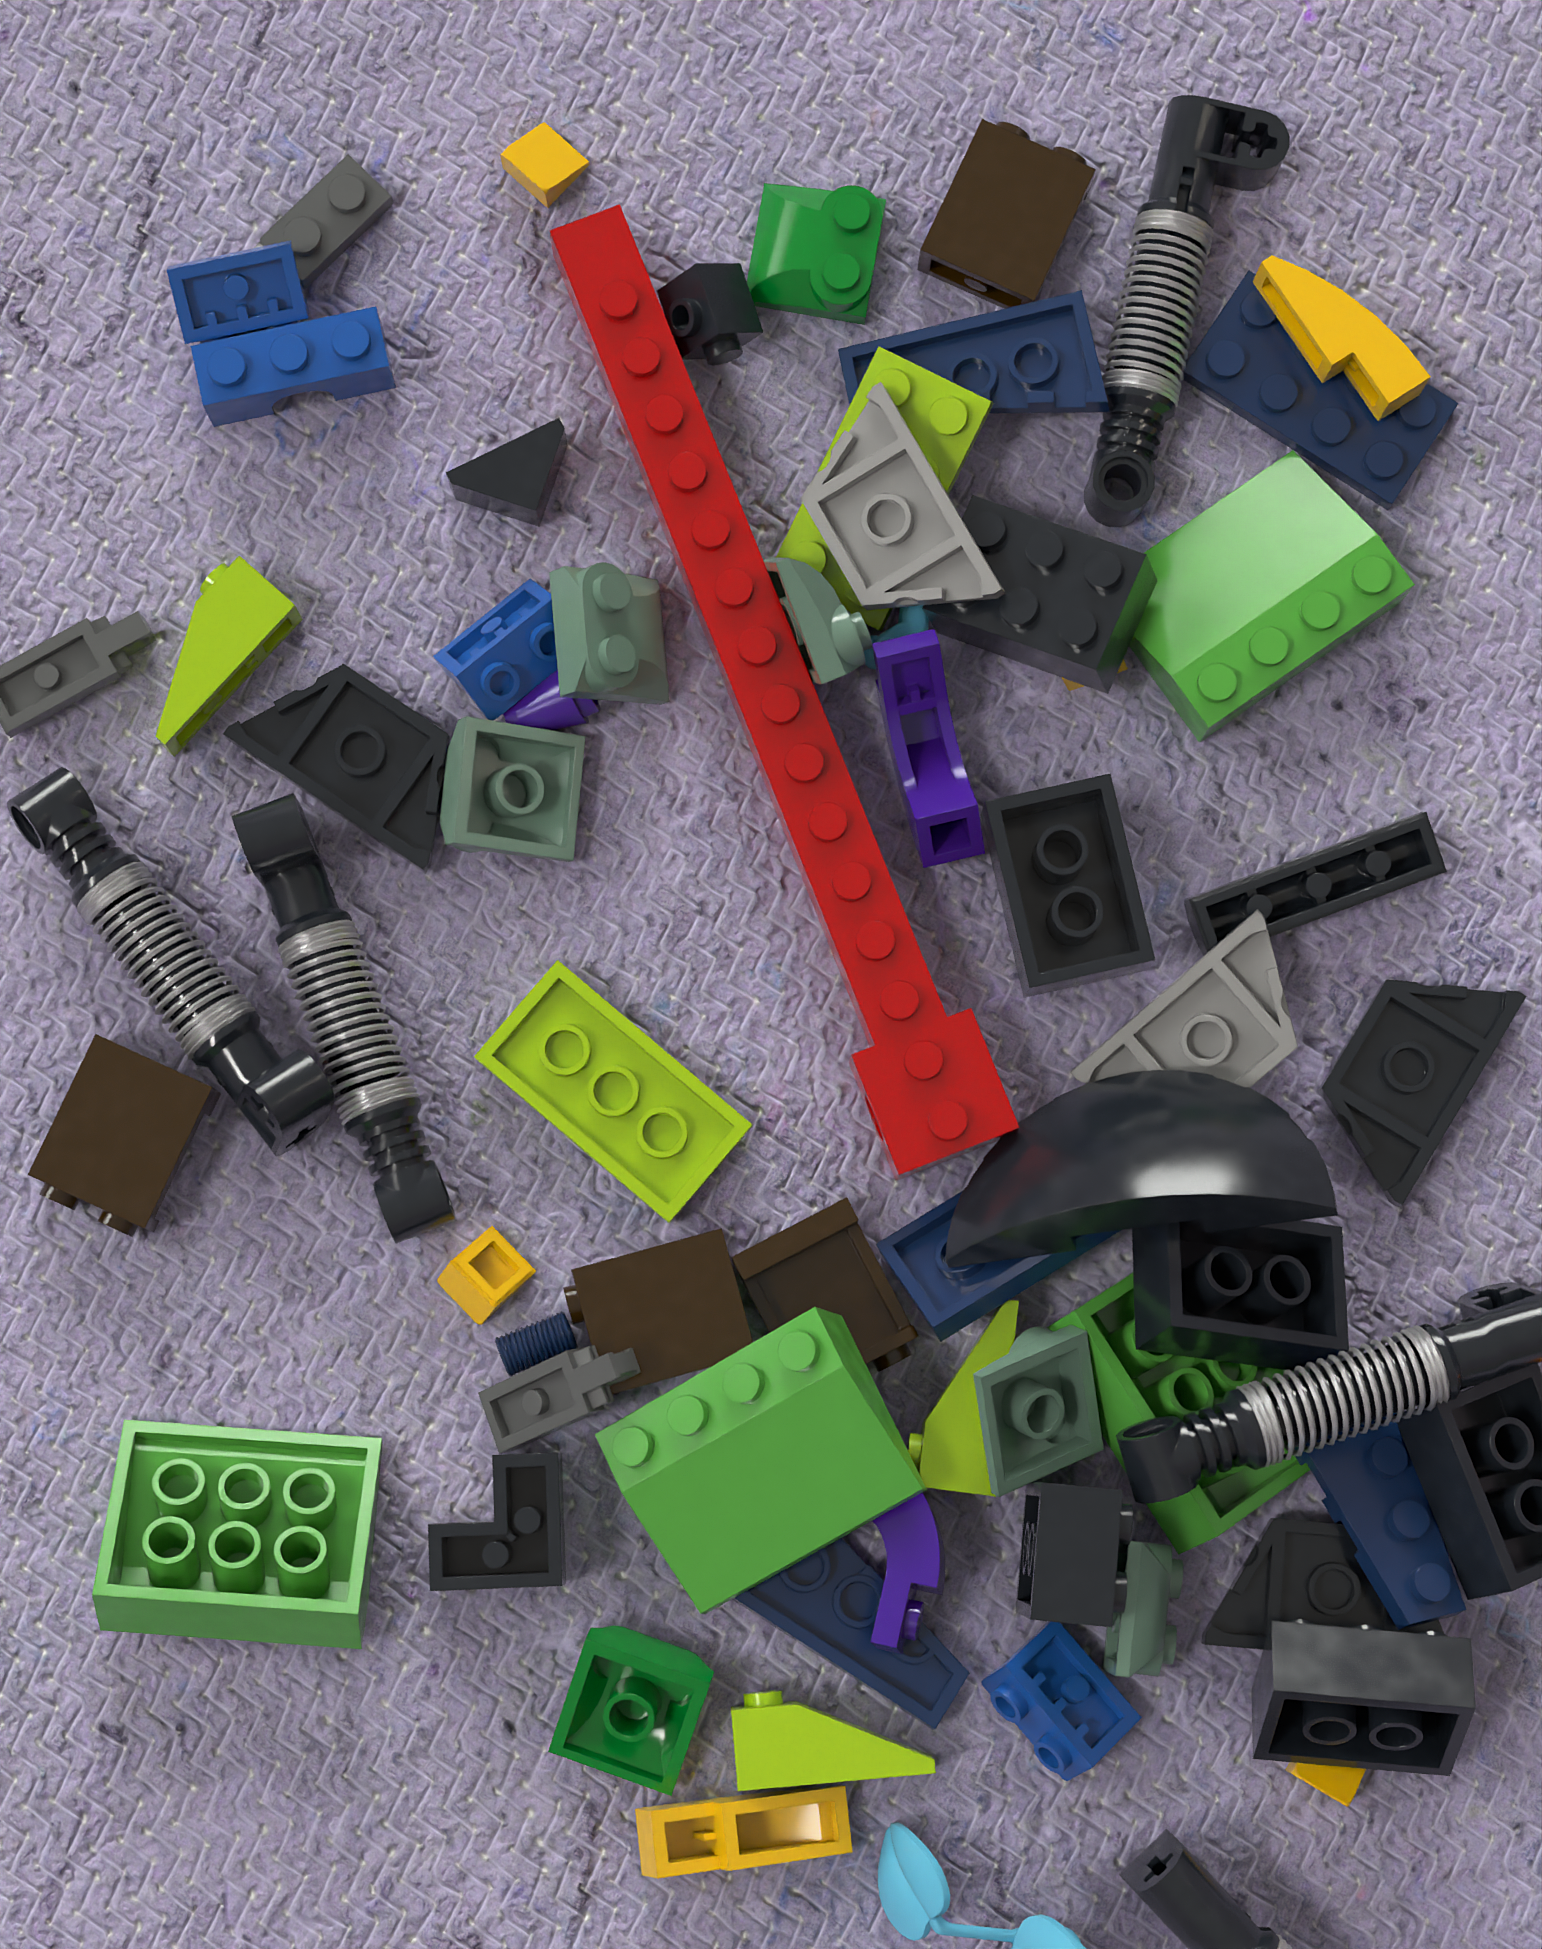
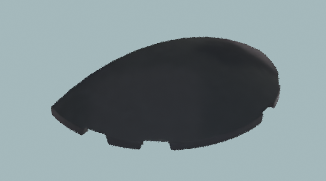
M1183 1070L1131 1072L1091 1082L1056 1097L1027 1118L1019 1121L1018 1125L1020 1128L1017 1131L999 1139L984 1156L982 1163L960 1195L952 1216L947 1238L946 1263L950 1268L1076 1251V1236L1197 1219H1201L1205 1232L1210 1233L1337 1216L1336 1198L1328 1170L1316 1145L1307 1138L1302 1129L1290 1118V1114L1271 1099L1249 1087H1243L1205 1073Z

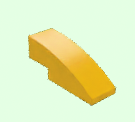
M1273 255L1261 262L1253 283L1321 383L1344 371L1377 421H1380L1420 395L1431 376L1409 348L1376 315L1343 290L1304 268Z
M844 1785L764 1792L635 1808L641 1873L643 1876L659 1879L719 1869L732 1871L853 1853L846 1787Z

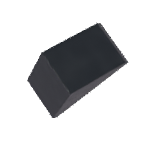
M560 418L446 472L450 489L455 499L540 527L568 446L565 428Z

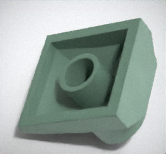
M777 557L764 559L763 561L812 682L824 684L864 665V651L872 648V641L859 612L851 614L846 610L829 582L820 572L805 562Z
M606 562L596 563L586 568L563 566L549 572L560 697L659 705L669 702V682L658 580L625 574L618 567Z
M469 716L458 719L446 754L440 813V826L445 845L453 846L460 851L468 853L487 851L564 862L573 861L586 736Z
M1071 1324L1057 1331H1052L1045 1327L1029 1328L1016 1338L1009 1354L973 1374L992 1494L1001 1497L1104 1450L1087 1331Z
M1130 1540L1129 1545L1119 1544L1117 1571L1126 1572L1128 1578L1126 1607L1124 1613H1113L1112 1627H1106L1102 1669L1120 1677H1132L1134 1674L1158 1677L1162 1664L1172 1665L1174 1662L1177 1628L1176 1625L1167 1624L1169 1598L1179 1599L1181 1594L1183 1560L1172 1558L1171 1545Z

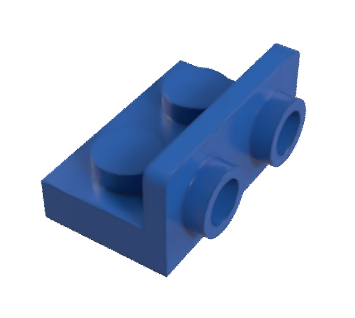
M291 240L167 267L168 279L185 344L199 341L200 344L237 336L236 333L260 328L261 331L295 324L298 323L297 320L308 318L309 308L304 297Z
M531 578L433 656L446 675L466 691L488 720H496L558 669L551 593Z
M1049 1621L1044 1624L1003 1665L990 1672L981 1681L983 1687L990 1694L991 1702L996 1711L1003 1718L1018 1726L1034 1745V1752L1039 1761L1048 1770L1059 1774L1065 1781H1069L1093 1768L1142 1718L1060 1622Z

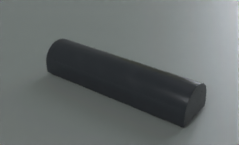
M1420 812L1191 896L1184 900V906L1193 936L1200 951L1205 955L1257 909L1264 915L1268 933L1271 937L1445 873L1447 870L1427 812Z

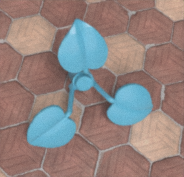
M899 1822L890 1823V1827L886 1830L879 1858V1897L887 1918L895 1929L906 1938L913 1941L924 1939L932 1927L939 1935L1011 1942L1013 1946L1010 1949H1087L1082 1945L1075 1932L1064 1927L1055 1919L1042 1914L1029 1916L1023 1920L1019 1928L1012 1930L955 1924L946 1921L941 1915L949 1907L950 1891L942 1868L931 1851L911 1830Z

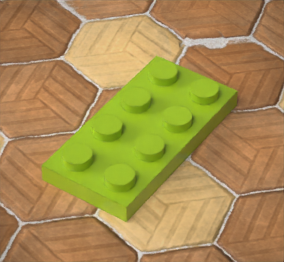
M878 346L817 472L822 471L828 465L831 458V450L844 430L850 431L869 401L866 396L871 388L881 382L887 389L949 495L993 406V402ZM802 502L776 557L805 562L820 572L834 588L841 604L851 614L859 612L865 624L882 631L893 608L866 610L861 605Z
M558 960L474 1056L481 1065L668 1224L675 1219L753 1127L741 1114Z

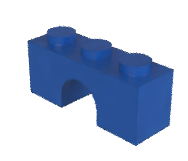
M376 306L190 346L202 404L213 427L275 414L273 409L274 403L287 396L302 392L325 391L333 394L335 401L396 388L384 329Z

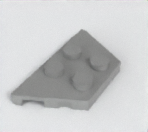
M881 382L876 384L866 396L869 401L850 431L844 430L831 450V458L828 465L822 471L816 473L800 498L861 605L866 610L999 598L1005 594V591L887 389Z
M1257 909L1074 1067L1070 1073L1077 1080L1088 1084L1107 1077L1131 1072L1183 1070L1210 1074L1216 1078L1224 1079L1243 1087H1252L1298 1047L1264 915Z

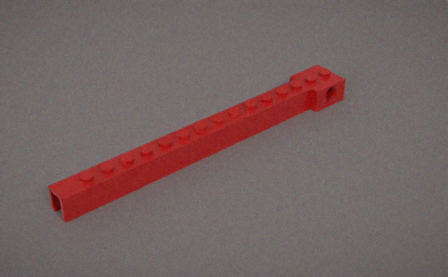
M619 204L549 230L553 256L869 1044V1048L851 1054L849 1065L896 1181L997 1142L1001 1137L1011 1134L1020 1128L972 1008L948 1017L945 1013L622 208Z

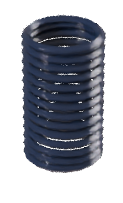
M562 1311L560 1314L552 1315L551 1318L541 1319V1322L536 1321L535 1324L531 1323L530 1326L526 1325L525 1328L516 1329L515 1333L511 1331L510 1334L505 1333V1336L501 1335L500 1338L496 1337L495 1339L502 1362L508 1375L511 1377L516 1375V1373L523 1372L536 1364L546 1361V1359L548 1360L556 1356V1354L578 1348L567 1317Z

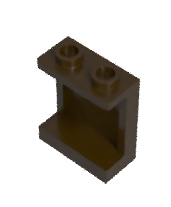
M982 119L920 249L917 270L1004 309L1038 301L1043 285L1082 201L1086 200L1091 189L1096 169L1088 166L1086 160L1081 155L1070 149L1054 147L1052 150L1031 141L1028 133L1014 124L998 122L995 125Z
M95 1034L28 1175L44 1182L40 1195L65 1207L75 1210L81 1199L103 1209L98 1222L131 1237L134 1236L138 1226L154 1232L159 1223V1220L155 1219L156 1214L204 1114L211 1116L221 1093L207 1084Z
M847 1197L731 1257L769 1333L808 1310L817 1307L842 1315L865 1364L873 1362L878 1372L912 1355L907 1343L916 1339L919 1335L914 1325L910 1324L858 1224L859 1219Z
M722 1228L571 1269L575 1284L563 1287L573 1325L585 1322L591 1346L595 1345L599 1357L610 1352L618 1353L628 1348H633L641 1373L610 1386L612 1395L710 1368L753 1343Z

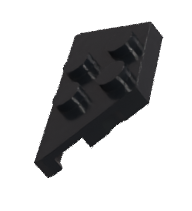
M345 664L318 677L312 686L304 690H294L273 702L275 706L243 723L237 721L227 727L223 733L227 740L423 873H427L432 863L444 782L446 754L450 742L448 733Z
M1386 979L1379 987L1319 1087V1093L1388 1201L1396 1207L1402 1206L1527 997L1519 991L1506 990L1504 992L1472 990L1467 989L1465 986L1443 984L1440 986L1420 985L1418 982Z
M1270 1518L1203 1631L1202 1644L1263 1650L1271 1621L1287 1622L1294 1619L1308 1620L1316 1625L1348 1628L1359 1625H1371L1383 1631L1416 1634L1424 1631H1438L1442 1633L1444 1631L1439 1620L1398 1630L1354 1555L1358 1549L1343 1524Z

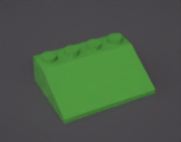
M1292 450L1144 552V554H1147L1158 581L1129 647L1200 743L1400 604L1415 584L1379 535Z
M1133 1272L1046 1327L1052 1331H1057L1071 1324L1087 1331L1101 1434L1125 1472L1126 1469L1116 1435L1121 1430L1138 1422L1158 1417L1174 1416L1183 1421L1185 1414L1195 1412L1198 1415L1199 1410L1210 1407L1213 1410L1215 1404L1223 1401L1226 1392L1236 1389L1237 1386H1242L1252 1381L1261 1383L1263 1377H1268L1272 1380L1274 1373L1283 1376L1285 1371L1136 1350ZM1294 1455L1291 1456L1290 1460H1282L1281 1463L1258 1470H1253L1245 1465L1235 1467L1232 1464L1231 1470L1219 1472L1217 1469L1216 1475L1205 1478L1201 1474V1480L1198 1481L1199 1484L1196 1488L1184 1495L1162 1502L1146 1503V1505L1179 1555L1218 1537L1310 1471L1307 1463L1301 1466Z
M817 1307L794 1318L595 1434L621 1493L700 1614H707L927 1490L842 1315Z
M124 1419L92 1592L100 1631L362 1649L370 1592L382 1438Z

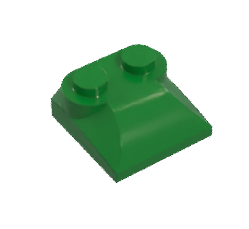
M764 183L747 276V284L754 305L761 308L865 325L886 199L876 198L869 190L855 185L842 186L831 191Z
M607 1626L603 1628H590L548 1752L672 1796L714 1671L694 1652L626 1627Z

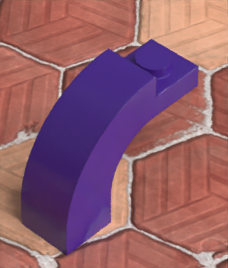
M931 629L873 643L872 648L878 678L875 679L883 724L903 806L923 868L985 854L978 803L962 761L954 730L941 648L935 630Z
M923 1492L872 1520L879 1529L885 1544L887 1569L871 1643L877 1649L902 1655L906 1639L916 1641L921 1628L924 1602L915 1600L917 1590L943 1596L946 1561L942 1535L935 1514Z

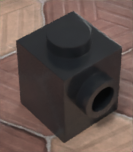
M696 263L657 290L665 318L682 360L706 359L708 365L725 364L740 357L743 354L742 346L763 333L741 263Z

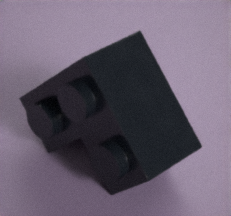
M562 1453L492 1455L494 1521L428 1524L430 1591L565 1585L566 1560Z

